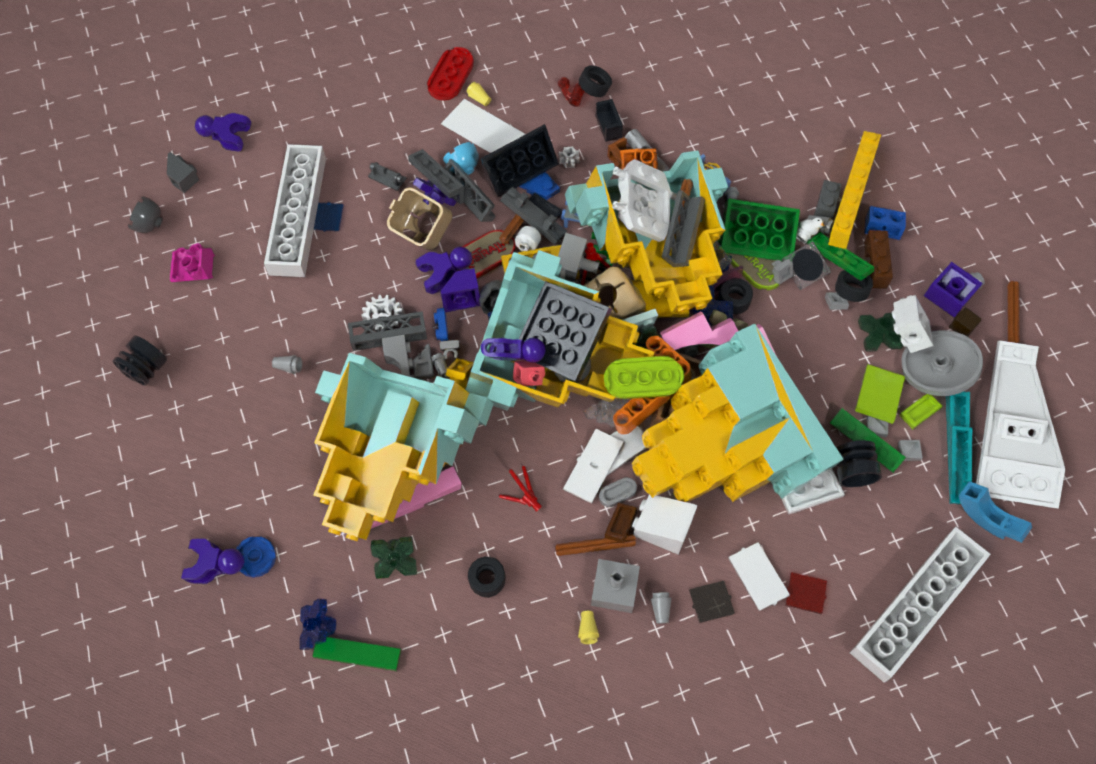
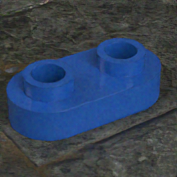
M438 308L437 312L434 313L435 324H438L439 329H435L436 338L440 341H449L445 308Z

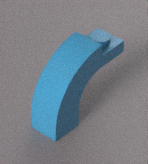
M969 481L959 495L961 505L970 518L998 538L1004 539L1006 536L1022 543L1032 529L1031 522L1010 515L997 507L990 497L989 489Z

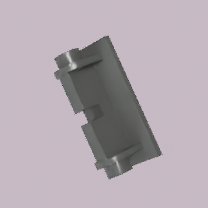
M377 162L370 164L372 171L368 177L396 191L399 190L407 177L402 176L400 173L387 169Z

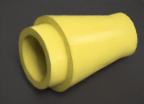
M473 82L467 88L466 92L472 99L484 106L490 103L491 98L480 83Z
M593 611L581 612L578 638H580L583 644H594L598 641L597 638L599 637Z

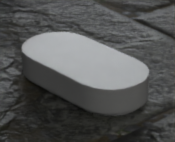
M622 478L603 487L599 493V500L606 507L615 506L618 502L621 503L632 498L636 494L637 484L631 478Z

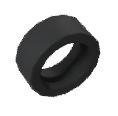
M589 65L585 67L579 77V85L589 95L603 97L612 85V78L604 69Z
M843 270L838 275L835 290L843 299L852 302H862L869 297L873 287V280L868 275L860 281ZM847 283H854L862 288H855L849 286Z

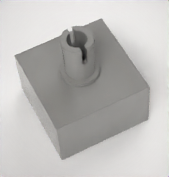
M565 233L558 257L561 258L559 264L565 269V280L574 283L578 270L583 269L596 274L600 262L584 258L583 254L587 239Z
M598 559L591 606L632 613L640 566Z

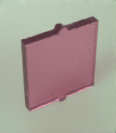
M741 265L722 272L723 275L717 280V283L709 285L710 293L713 294L720 291L722 284L729 279H741L743 276V266Z

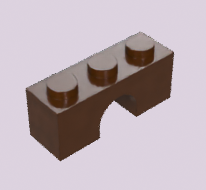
M869 230L864 241L865 257H870V264L874 266V272L869 275L873 280L872 288L887 289L893 279L888 231Z

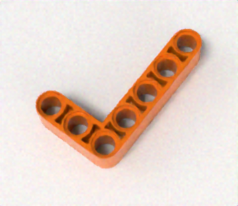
M651 336L647 339L646 347L648 350L655 352L654 356L671 357L682 366L683 371H686L682 385L691 380L692 375L688 361L661 337ZM673 395L656 397L654 399H631L614 414L613 420L616 430L623 435L629 434ZM637 408H642L640 411H634ZM621 421H627L625 424H619Z

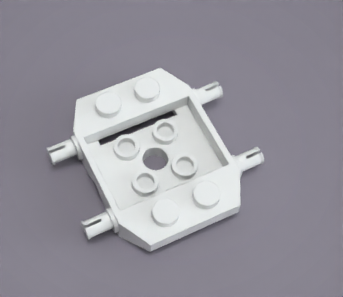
M635 159L630 161L623 170L615 167L613 174L619 176L618 188L621 198L619 202H613L612 208L618 210V218L628 230L658 242L664 240L670 225V199L676 201L677 193L670 190L665 173ZM631 180H634L640 184L632 183ZM641 184L650 187L654 190H648L644 188Z

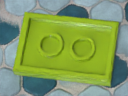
M868 364L865 369L855 411L893 424L905 376Z

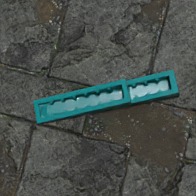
M964 391L946 396L950 504L961 505L960 493L969 481L972 482L970 392Z

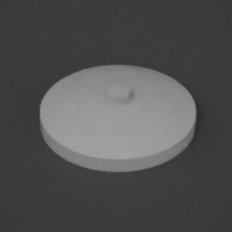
M946 330L932 331L933 346L910 353L908 347L905 348L902 355L903 374L910 385L923 393L935 396L955 395L972 387L981 376L983 368L981 350L973 340L963 334Z

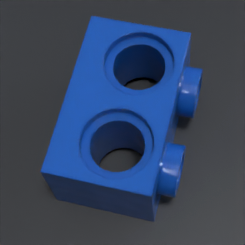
M870 206L865 217L864 233L868 234L869 230L888 231V238L900 240L906 228V212Z

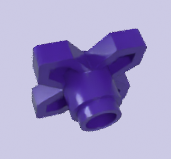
M418 177L414 180L413 184L424 191L426 196L440 204L446 203L450 206H455L456 201L452 197L448 198L430 180L425 181ZM427 199L422 200L427 205H429V201Z

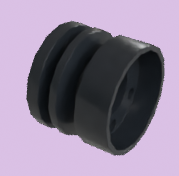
M133 336L126 344L130 354L120 351L119 356L121 358L115 357L112 360L113 364L123 375L143 386L149 383L148 378L154 377L153 372L149 368L160 370L167 362V358L160 350L139 336Z
M859 440L847 442L836 447L844 459L836 465L839 467L837 475L841 486L850 488L862 487L881 480L882 473L880 464L876 461L878 455L875 452L876 446L874 442Z

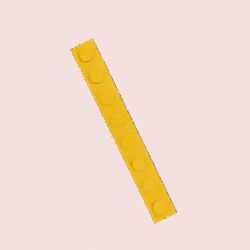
M863 132L828 245L843 249L847 248L881 134Z

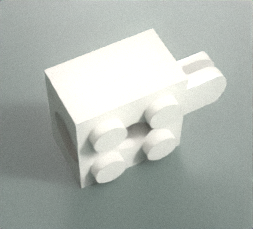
M910 295L907 298H901L899 301L894 302L892 316L896 323L893 326L896 334L901 335L903 346L908 347L910 353L933 346L930 321L916 295Z

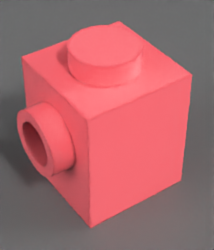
M526 360L514 362L513 380L517 384L522 386L542 385L545 376V368L543 366L527 362Z

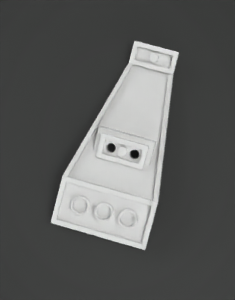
M998 341L976 484L988 488L991 498L1059 509L1065 466L1036 369L1039 346ZM1013 426L1014 430L1010 433L1008 428ZM1030 429H1033L1034 431L1032 436H1029L1028 431Z

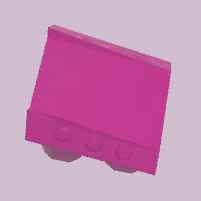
M196 243L189 250L182 247L173 251L170 281L181 282L213 278V257L215 255L212 248H204L199 243Z

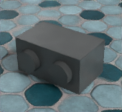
M824 180L816 204L815 216L833 218L842 184Z

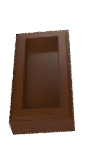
M618 502L606 529L605 538L625 543L637 514V508Z

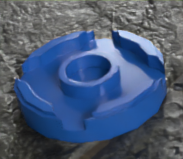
M248 537L236 548L244 556V566L239 572L245 576L253 578L263 576L275 564L276 550L272 543L264 537Z

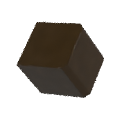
M965 307L956 316L949 328L954 332L969 337L982 320Z

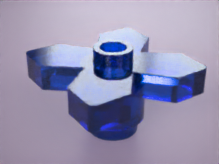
M318 598L313 601L312 606L305 605L301 607L300 621L303 624V631L300 636V650H310L314 644L326 642V637L335 633L336 619L326 615L327 599Z

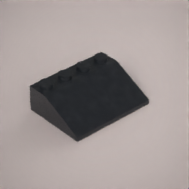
M545 124L481 158L486 178L497 197L504 195L512 187L515 189L559 165Z

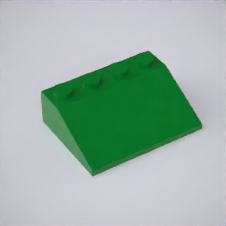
M728 199L724 207L722 221L725 231L721 235L720 251L754 258L780 260L781 262L787 259L793 261L800 209Z

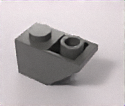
M169 152L167 176L173 186L185 193L199 181L196 174L197 170L193 165L186 164L179 155L175 156Z

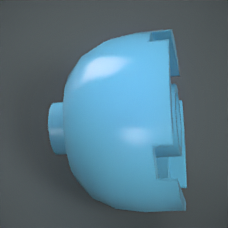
M471 142L456 146L454 148L455 152L452 154L448 152L444 156L443 161L445 164L448 163L449 159H453L467 175L474 172V168L479 161L478 151L474 143L471 144ZM452 166L450 171L455 173V168Z

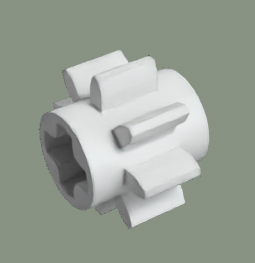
M573 146L564 147L563 152H559V164H563L565 168H574L575 163L580 162L579 150H575Z

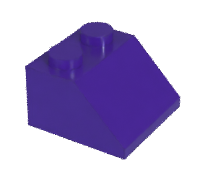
M951 262L930 285L924 296L955 318L983 283Z
M463 269L455 272L442 288L441 297L445 312L480 306L475 269Z

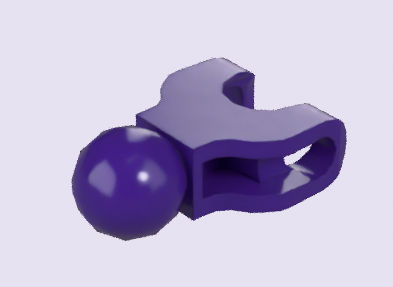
M230 113L224 117L215 116V119L203 115L195 121V130L200 136H212L213 140L219 141L224 149L239 152L244 144L242 139L234 135V133L238 131L247 132L252 123L247 116Z
M460 246L454 248L450 255L447 252L442 254L428 252L416 260V266L420 271L428 272L434 270L432 276L424 282L426 292L430 294L440 292L454 273L458 271L457 269L463 270L470 266L472 254L467 248Z
M534 337L528 338L525 341L487 338L481 344L483 355L501 361L526 360L527 362L535 363L540 361L546 352L544 343ZM490 343H492L491 346H490V353H489V352L487 351V346H488Z
M191 539L188 549H192L199 554V559L193 567L183 569L181 579L193 584H207L217 575L237 574L244 566V556L238 549L229 548L223 551L207 539Z

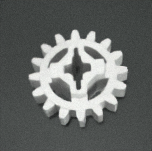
M379 295L378 299L372 297L371 303L366 301L367 307L362 308L363 314L361 315L363 320H370L371 313H373L372 319L402 315L403 312L400 303H396L394 297L389 300L388 295L385 298ZM398 321L393 322L390 327H399ZM376 324L371 330L375 329L376 332H380L384 327Z

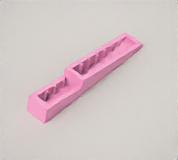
M454 466L440 473L437 484L429 483L426 486L418 483L411 501L403 500L402 504L400 503L394 519L418 510L428 502L460 490L461 481ZM373 521L371 529L384 523Z

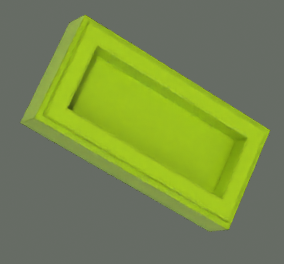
M926 394L901 412L899 416L913 430L940 410L942 405L932 395Z

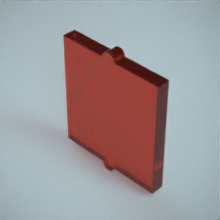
M791 572L789 585L786 588L790 596L786 598L785 606L822 615L824 600L827 598L825 595L827 581Z

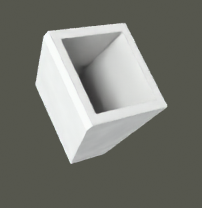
M649 494L648 499H643L639 510L642 511L640 518L635 517L631 528L634 529L635 537L679 555L697 505L661 496L652 498Z

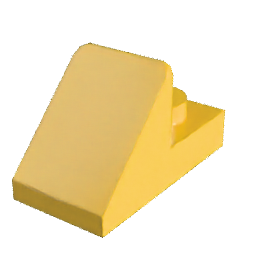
M457 358L447 368L446 376L466 389L474 362Z

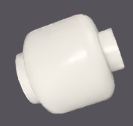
M531 226L521 228L515 238V244L521 251L535 250L541 241L539 231Z

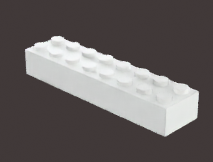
M287 145L264 261L269 275L305 277L326 162L322 146Z
M955 527L851 650L850 654L885 683L892 678L991 554Z

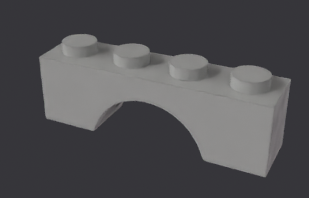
M404 335L382 338L386 363L398 367L401 370V375L415 378L410 372V369H414L412 358L408 357V353L411 352L410 341L406 342Z

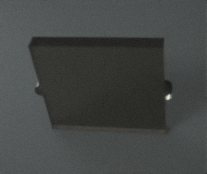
M724 581L689 589L693 601L692 608L696 611L699 623L735 614L730 600L731 595L728 594Z

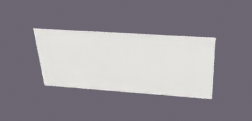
M466 99L441 123L489 153L525 135V133Z

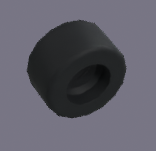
M739 278L725 281L718 295L720 307L725 312L735 315L748 310L753 298L751 285ZM737 293L742 299H733L728 294Z
M485 556L475 560L468 570V580L473 592L481 597L489 598L502 591L506 579L503 565L493 557ZM484 570H491L495 574V579L490 584H483L479 581V574Z

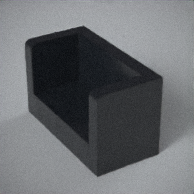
M613 99L597 102L595 117L605 142L622 138L623 124Z

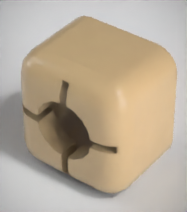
M406 188L398 200L393 199L389 207L392 212L388 217L387 226L391 231L413 244L427 250H432L438 246L453 216L451 210L414 188ZM427 199L429 201V205H427L422 200ZM411 212L418 216L425 212H432L435 215L436 221L429 233L419 231L418 219L410 215ZM403 229H410L417 234L414 238H411L403 233ZM422 237L426 238L423 243L418 242Z
M618 267L608 268L584 285L599 292L607 286L616 288L617 297L613 305L618 313L611 306H608L612 309L610 313L612 317L624 320L641 314L646 309V303L631 279Z

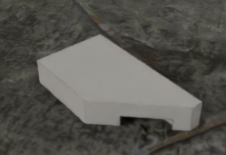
M427 344L419 356L417 355L413 360L416 379L434 378L430 344Z

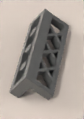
M422 149L408 156L409 162L448 198L452 197L459 204L464 203V186Z
M449 159L444 169L464 186V203L481 222L493 221L496 217L492 212L495 206L494 203L453 159ZM452 166L455 168V173L450 171Z
M683 190L677 193L662 253V258L673 267L689 266L688 260H691L705 203L703 197L690 198Z
M423 311L348 323L350 344L353 351L382 347V338L404 335L406 342L427 339ZM414 318H420L421 325L412 326L409 322ZM395 321L402 323L399 329H393L390 325ZM376 324L384 327L380 332L371 330ZM362 327L365 329L361 335L354 336L353 328Z

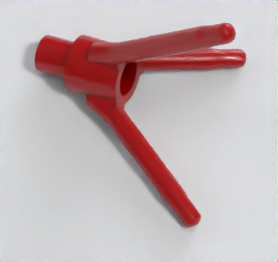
M593 243L586 244L585 259L599 260L607 269L611 267L596 252ZM583 270L580 284L582 286H584L586 280V270Z
M522 466L528 490L514 471L510 469L509 473L525 495L522 498L500 494L499 498L519 502L524 505L527 504L537 512L542 505L537 501L538 498L532 490L526 467Z

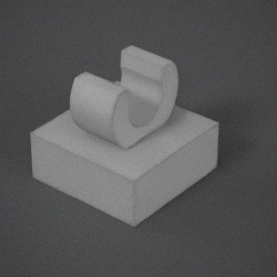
M789 259L783 262L776 260L772 263L774 266L772 270L774 281L780 285L793 276V262Z
M459 340L440 341V349L444 351L445 359H448L447 354L450 351L454 352L455 359L458 358Z

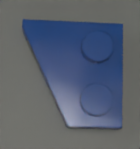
M546 172L519 186L525 189L527 193L531 195L536 193L545 200L560 192V187Z

